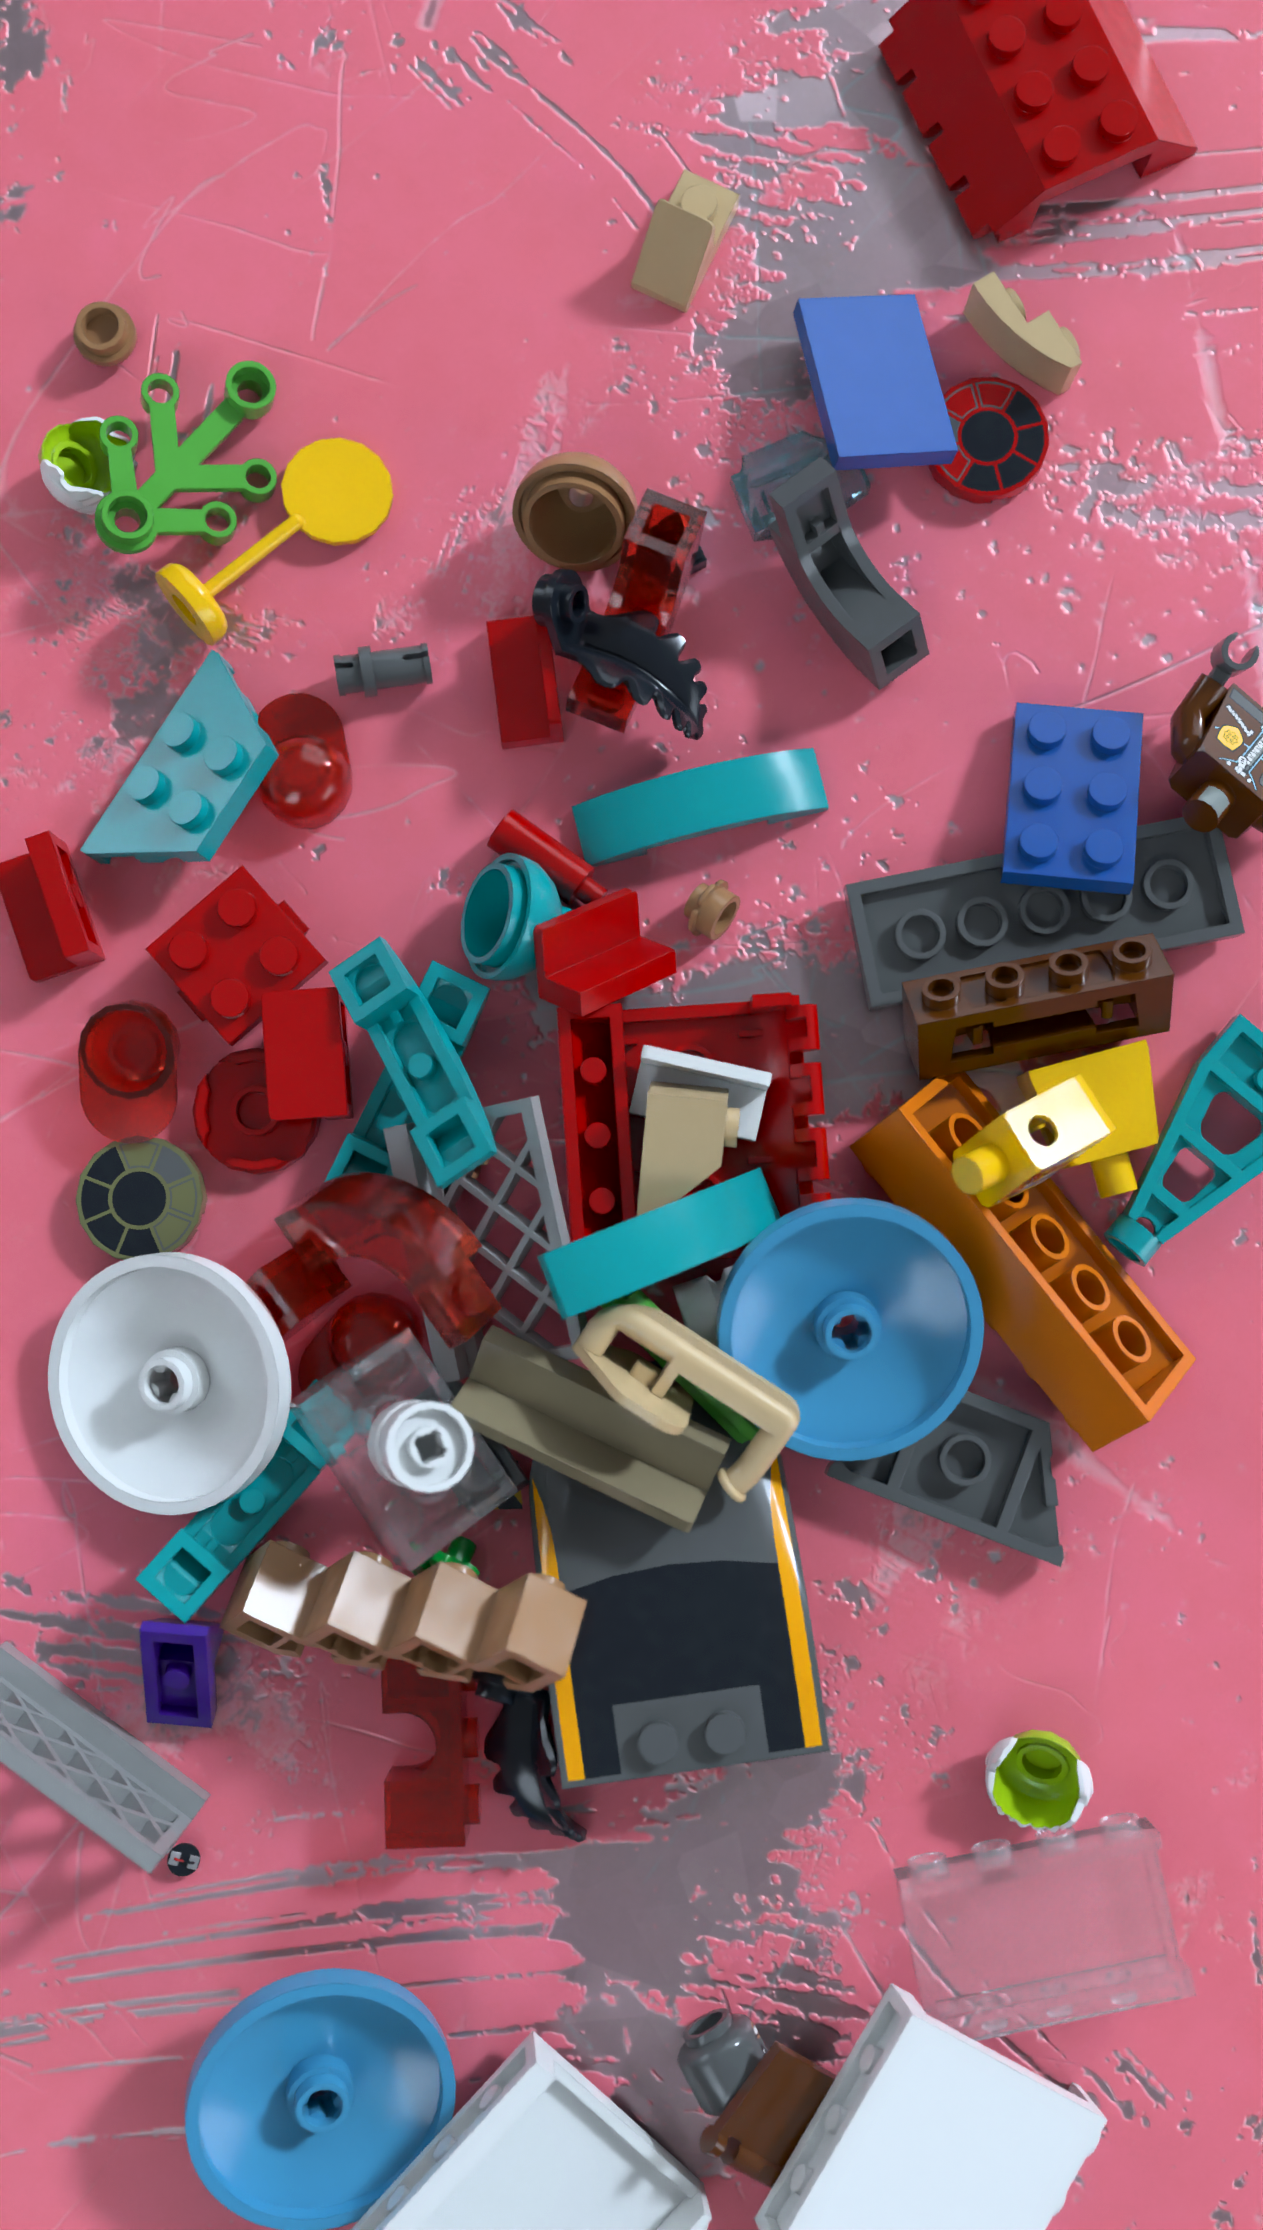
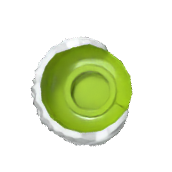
M100 417L81 418L71 424L57 425L44 437L38 454L42 480L50 494L68 508L89 515L95 514L99 502L111 493L108 457L103 453L99 444L100 427L104 421ZM114 431L107 436L108 440L117 446H124L130 442L127 438ZM134 454V456L132 457V458H133V464H134V471H135V469H136V467H137V464H138L137 461L134 459V457L136 456V454Z
M1032 1729L1015 1734L1013 1737H1007L998 1741L987 1753L985 1760V1783L993 1806H996L998 1814L1007 1815L1008 1819L1016 1822L1019 1827L1031 1825L1037 1832L1046 1828L1054 1833L1059 1829L1064 1830L1067 1827H1071L1081 1817L1084 1807L1087 1806L1094 1793L1093 1779L1089 1767L1081 1761L1080 1756L1070 1742L1052 1731Z

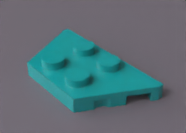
M214 650L210 651L81 847L80 851L96 862L110 864L111 857H134L141 863H163L170 858H179L183 862L210 861L278 758L279 754L269 735L258 724L259 716L250 699L241 692L233 677V674H235L233 667L219 653Z

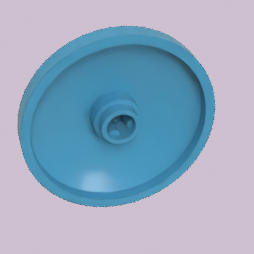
M839 1198L816 1202L792 1211L770 1224L751 1241L734 1263L722 1289L716 1317L717 1348L789 1394L797 1402L800 1409V1422L785 1447L811 1457L834 1461L867 1460L885 1456L908 1447L931 1433L954 1411L966 1394L979 1365L984 1338V1315L979 1291L969 1267L954 1246L939 1230L917 1214L891 1203L868 1198ZM854 1315L853 1320L847 1326H836L841 1323L843 1317Z
M340 1968L312 1970L279 1979L252 1993L233 2007L210 2032L195 2058L188 2078L185 2093V2132L191 2161L199 2178L208 2191L230 2211L248 2221L272 2229L328 2230L359 2221L453 2118L456 2096L455 2073L443 2031L431 2011L412 1992L392 1980L366 1971Z

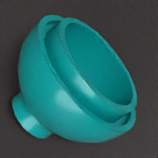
M505 853L483 868L473 881L462 912L461 943L470 967L478 977L493 981H511L535 970L536 959L533 935L535 926L572 910L569 907L562 906L554 882L538 863L522 855Z

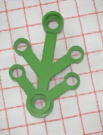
M242 361L235 364L226 376L225 399L180 447H178L175 416L180 394L178 384L172 377L163 373H154L147 376L141 386L140 399L143 409L150 416L155 473L138 490L132 458L138 448V430L136 425L130 419L118 415L111 416L103 421L100 427L99 444L103 453L108 457L111 493L105 496L96 508L95 529L99 538L107 547L122 554H137L148 549L158 535H200L207 543L218 546L227 544L232 540L236 530L237 517L234 510L228 504L213 501L204 505L202 509L161 508L175 492H240L244 498L255 503L265 502L272 497L277 482V474L274 467L266 460L254 458L246 461L244 464L201 465L245 418L251 420L265 416L271 410L276 393V382L268 368L254 361ZM154 389H163L170 394L171 399L166 403H158L151 399L149 392ZM249 389L256 392L260 400L256 403H249L240 399L238 393L241 390ZM113 431H122L131 440L124 446H117L112 444L107 436ZM252 473H259L267 479L269 484L264 488H255L247 482L246 477ZM128 516L135 519L139 527L133 532H123L116 526L115 522L120 517ZM211 516H220L227 521L229 527L224 531H214L208 527L206 520Z

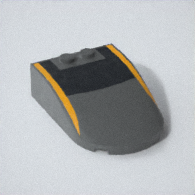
M656 1360L649 1361L655 1366L659 1367L660 1369H663V1367ZM693 1398L694 1402L689 1419L732 1439L719 1469L722 1467L730 1468L751 1441L737 1442ZM781 1453L778 1454L762 1478L745 1493L746 1499L742 1503L735 1502L726 1493L716 1473L689 1532L680 1531L534 1459L532 1460L529 1478V1504L536 1573L557 1578L565 1585L566 1591L587 1601L566 1677L549 1685L562 1789L830 1751L807 1594Z

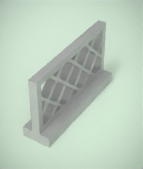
M539 1095L483 1107L493 1137L505 1116L522 1113L527 1141L518 1157L495 1141L497 1154L494 1157L510 1168L497 1194H494L472 1177L475 1169L444 1189L437 1187L409 1132L416 1127L415 1123L383 1129L438 1384L459 1381L469 1377L484 1338L483 1329L491 1316L516 1334L517 1337L565 1360L579 1359L572 1350V1346L588 1323L585 1311L566 1318L571 1344L560 1346L551 1344L534 1331L548 1306L559 1313L548 1283L544 1285L520 1267L534 1242H537L547 1251H552L570 1243ZM531 1160L533 1168L528 1165ZM521 1177L538 1189L541 1206L532 1221L506 1203ZM464 1189L489 1207L475 1232L459 1221L456 1203ZM499 1215L525 1233L511 1258H508L485 1240ZM544 1225H546L547 1232L542 1229ZM477 1253H480L502 1270L489 1295L472 1283L469 1267ZM512 1279L538 1297L525 1322L499 1304Z
M6 1641L0 1644V1762L150 1874L163 1857L174 1847L211 1794Z

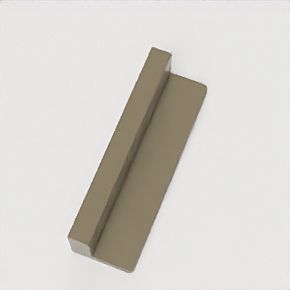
M494 1325L490 1327L481 1342L469 1378L450 1405L464 1416L472 1430L683 1532L691 1530L732 1441L731 1438L689 1419L688 1425L681 1435L665 1433L617 1403L590 1371Z

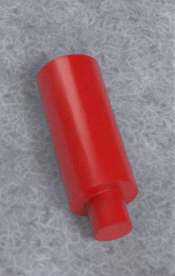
M514 809L501 820L488 841L487 847L498 855L515 853L538 863L554 882L560 900L567 905L572 904L575 899H578L583 904H588L606 896L608 893L606 888L591 878L595 871L593 866Z

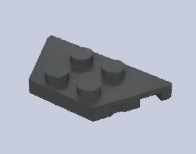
M967 1391L954 1411L931 1433L914 1444L885 1456L856 1461L831 1460L826 1466L824 1473L829 1477L1061 1567L1063 1562V1546L1059 1544L1055 1506H1058L1056 1480L1051 1472L1050 1458L1053 1452L1049 1422Z

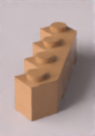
M269 1540L247 1556L219 1628L277 1655L300 1658L304 1646L316 1647L331 1653V1658L338 1664L384 1670L387 1659L392 1658L405 1660L416 1665V1671L420 1676L470 1683L473 1671L504 1675L503 1683L507 1689L534 1692L566 1677L587 1601L566 1591L565 1585L557 1578L542 1573L529 1572L504 1587L496 1589L478 1580V1575L471 1568L455 1562L443 1563L440 1561L415 1577L410 1578L392 1569L393 1565L387 1558L373 1552H357L354 1550L330 1567H326L310 1559V1553L300 1545L288 1541L275 1542Z

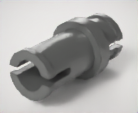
M427 643L371 652L370 646L357 647L358 654L333 655L340 696L364 691L366 698L378 696V689L421 683L433 684Z

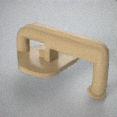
M614 1304L601 1309L589 1320L572 1346L574 1353L617 1403L665 1433L671 1435L682 1434L688 1425L694 1402L693 1397L675 1380L678 1375H681L759 1426L760 1429L738 1460L730 1468L722 1467L717 1471L720 1484L735 1502L742 1503L746 1499L745 1493L766 1473L799 1425L800 1409L797 1402L789 1394L660 1309L637 1304ZM618 1331H621L667 1361L663 1369H660L637 1353L611 1346L610 1343Z

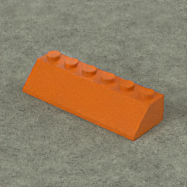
M966 1072L935 1077L849 1147L862 1162L865 1171L878 1182L895 1205L917 1214L932 1224L954 1246L969 1267L976 1282L981 1298L984 1319L987 1324L1000 1335L1022 1363L1026 1373L1039 1384L1063 1414L1069 1427L1078 1433L1092 1452H1095L1150 1422L1196 1361V1358L1050 1177L1039 1185L989 1209L981 1205L975 1195L966 1194L957 1187L952 1176L953 1152L998 1118L1000 1114Z

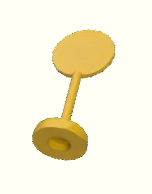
M344 438L319 439L301 448L287 464L281 483L284 509L289 518L204 584L190 570L180 564L169 563L157 571L155 578L160 589L187 626L208 645L213 646L225 636L228 626L224 613L213 597L299 530L312 540L333 546L356 544L375 534L387 520L393 501L391 475L377 454L362 443Z

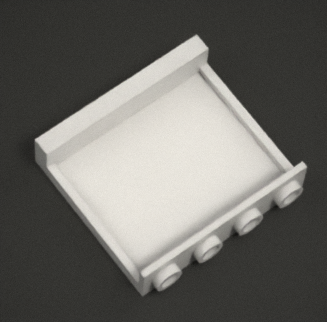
M890 1983L754 2220L759 2230H1045L1052 2217L1063 2207L1067 2191L1086 2157L1090 2156L1096 2149L1100 2133L1107 2122V2118L1080 2085L1072 2082L1068 2091L927 2015L911 1993Z
M532 2031L350 2230H707L712 2216L704 2183L538 2034Z

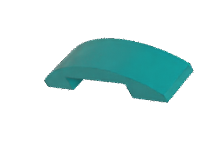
M814 748L759 754L696 767L627 786L572 806L584 860L593 867L646 855L647 849L765 820H767L768 825L829 809Z
M379 936L330 970L329 974L354 1024L368 1031L416 1125L409 1132L437 1187L446 1188L496 1155L497 1149L489 1122L463 1063L425 996L388 942Z
M432 960L419 989L436 1014L461 1060L491 989ZM384 1067L353 1133L347 1134L320 1191L376 1219L380 1218L396 1190L383 1129L413 1123L386 1067Z
M759 1167L539 1255L537 1258L563 1320L751 1243L758 1234L770 1224L780 1219L781 1216L762 1169Z
M315 1379L291 1405L282 1440L264 1471L238 1494L199 1511L184 1529L181 1528L135 1580L186 1624L313 1483L363 1424L364 1420Z

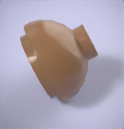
M565 452L542 459L526 473L516 490L512 517L516 531L523 543L541 560L561 569L588 572L603 569L616 563L629 551L638 528V504L632 486L625 476L611 463L590 453Z

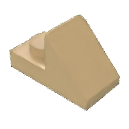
M684 169L669 201L659 199L655 206L631 281V288L687 313L739 208L740 194Z

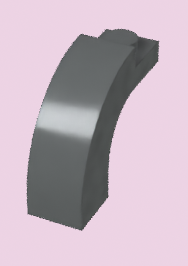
M819 457L769 493L776 520L769 524L768 527L777 550L795 585L818 621L856 668L881 690L929 655L920 613L886 582L862 548L847 513L836 469L822 457Z

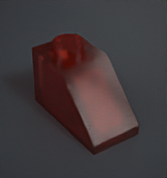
M314 1235L259 1268L245 1282L261 1298L270 1311L284 1342L321 1315L352 1287L340 1270L336 1260L326 1252Z

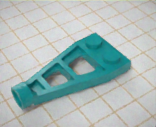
M1239 1014L1232 1017L1193 1064L1162 1129L1158 1144H1155L1137 1182L1138 1189L1133 1191L1122 1214L1115 1219L1104 1233V1237L1115 1249L1140 1266H1145L1159 1250L1161 1244L1167 1242L1263 1172V1032L1243 1015ZM1221 1092L1229 1094L1261 1121L1259 1135L1234 1154H1222L1205 1140L1201 1134V1123L1212 1099ZM1183 1148H1187L1214 1172L1211 1181L1186 1202H1181L1163 1186L1165 1173ZM1140 1217L1148 1219L1154 1227V1232L1151 1233L1136 1220Z

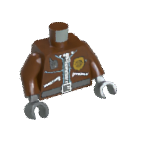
M1238 632L1227 636L1213 648L1210 655L1213 669L1208 676L1201 673L1171 717V755L1177 762L1168 778L1170 787L1187 801L1182 808V815L1189 827L1199 832H1210L1217 827L1229 838L1236 839L1252 827L1263 833V707L1235 683L1229 689L1224 687L1230 677L1237 676L1251 668L1259 657V647L1255 646L1246 653L1240 664L1230 659L1228 647L1235 640Z

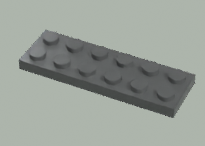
M1183 817L1137 826L1134 885L1129 895L1000 883L1003 853L847 884L843 889L869 1011L903 1005L902 982L931 977L933 975L1149 933L1154 934L1163 952L1235 938L1245 933L1222 831L1217 827L1210 832L1196 831L1189 827Z

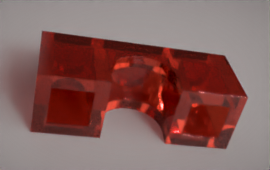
M392 1658L387 1659L384 1670H381L382 1714L404 1713L415 1715L422 1719L434 1734L436 1752L432 1757L420 1764L391 1766L384 1780L385 1850L465 1847L470 1832V1825H480L482 1813L480 1783L469 1784V1758H479L480 1728L478 1717H467V1691H476L478 1683L474 1681L467 1683L420 1676L416 1671V1665L405 1660Z

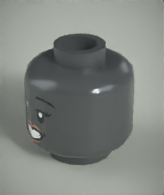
M719 2008L702 2015L685 2029L682 2035L685 2042L680 2048L677 2059L678 2065L699 2106L706 2114L720 2116L768 2051L753 2022L746 2015L730 2014L726 2008Z

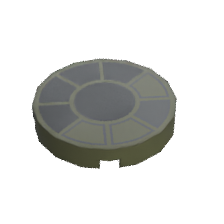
M142 1135L114 1140L95 1153L80 1175L76 1195L80 1224L93 1244L112 1257L123 1260L147 1254L177 1252L189 1244L198 1230L197 1227L201 1223L202 1214H205L207 1203L203 1174L191 1156L167 1140Z

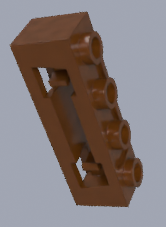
M1149 933L902 982L904 1039L920 1081L1170 1031L1174 973L1154 934ZM1129 1003L1135 1017L1095 1026L1093 1019L1086 1010L1101 1008V1018L1109 1019L1113 1015V1005ZM983 1030L988 1031L990 1047L952 1053L956 1036L966 1034L972 1044L977 1045L983 1041Z

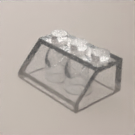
M405 1328L340 1365L293 1398L289 1405L291 1412L393 1562L409 1571H413L518 1492V1490L481 1434L472 1430L475 1448L471 1465L462 1479L447 1490L432 1493L411 1490L394 1485L377 1473L369 1460L367 1440L370 1427L381 1411L395 1402L410 1399L433 1401L449 1406L455 1399L454 1394L409 1328Z

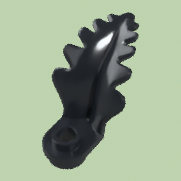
M558 569L553 574H544L539 578L532 597L533 615L540 626L547 627L555 655L577 661L587 670L596 684L600 686L615 688L623 682L626 684L633 700L637 703L647 705L653 699L656 709L663 719L670 720L672 715L674 728L678 731L683 730L686 738L699 740L702 737L704 730L703 718L707 713V706L700 704V701L707 692V686L703 681H693L694 677L701 671L699 660L693 658L678 661L686 645L685 638L682 635L672 633L657 636L656 631L659 619L649 611L641 610L615 615H600L591 611L587 589L582 584L578 573L574 570Z
M473 1671L471 1681L478 1683L475 1695L503 1704L499 1716L484 1740L485 1757L499 1764L501 1768L493 1779L495 1792L513 1796L515 1800L509 1806L512 1814L516 1817L525 1816L529 1818L528 1823L533 1829L549 1830L552 1835L568 1837L577 1842L584 1841L587 1830L568 1817L561 1809L559 1795L550 1778L556 1774L558 1755L549 1722L551 1701L549 1691L539 1689L534 1692L507 1689L503 1683L504 1675Z

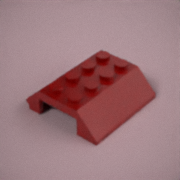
M908 0L888 20L893 31L878 45L898 86L908 84L917 77L902 92V96L922 137L925 139L931 138L943 130V133L928 145V149L949 191L959 190L967 183L970 185L954 201L973 239L982 238L993 231L997 243H1000L1031 229L1039 205L1044 201L1131 162L1139 178L1142 179L1195 155L1198 149L1124 0Z
M791 992L752 994L750 1001L671 1007L622 1010V1003L608 1004L583 1017L557 1007L572 1242L637 1217L645 1118L631 1115L629 1111L640 1067L643 1045L772 1073L770 1087L767 1089L756 1141L751 1142L737 1138L736 1148L723 1146L721 1167L682 1198L761 1167L781 1217L801 1207L831 1199L830 1192L814 1193L813 1181L830 1180L826 1127L809 1128L808 1117L825 1115L821 1062L804 1063L803 1054L804 1052L820 1050L817 1004H800L799 995H792ZM750 1243L711 1260L739 1258L743 1250Z

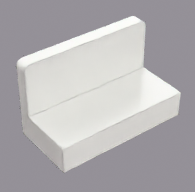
M643 1045L629 1114L646 1117L647 1094L651 1081L729 1088L727 1107L740 1108L738 1139L751 1142L756 1141L767 1089L770 1087L772 1073Z

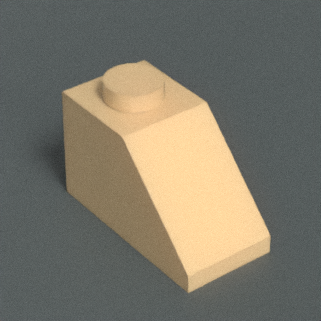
M651 1081L647 1094L637 1216L681 1199L721 1167L723 1146L737 1147L740 1108L727 1107L729 1088Z

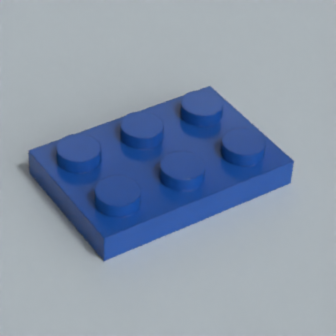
M1016 703L1013 716L1000 883L1130 894L1134 885L1143 713Z

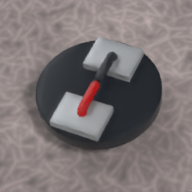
M190 1843L176 1845L168 1854V1868L177 1876L192 1874L200 1864L199 1850Z

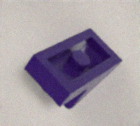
M172 1618L142 1621L139 1636L147 1723L212 1728L217 1711L215 1660L224 1630L219 1628L220 1623L188 1620L185 1624L180 1619Z

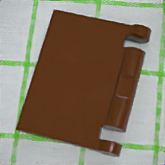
M775 2041L716 2122L703 2130L699 2140L701 2151L713 2158L721 2156L724 2164L772 2189L837 2075Z

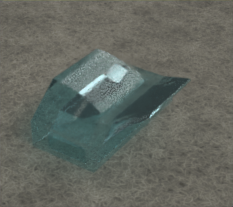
M801 431L742 456L741 471L730 477V485L753 541L773 540L768 525L775 521L776 517L770 502L769 493L819 457H822L831 465L825 438L815 437L805 431ZM864 469L836 470L846 509L868 495L871 484Z

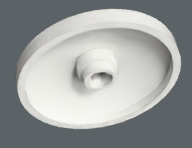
M161 1252L136 1256L117 1262L92 1277L76 1293L65 1309L52 1340L48 1364V1392L54 1422L60 1438L78 1468L95 1486L114 1500L136 1510L157 1515H181L204 1510L233 1497L249 1486L264 1471L273 1458L287 1425L291 1402V1374L285 1344L279 1328L261 1298L247 1283L224 1266L209 1259L187 1253Z

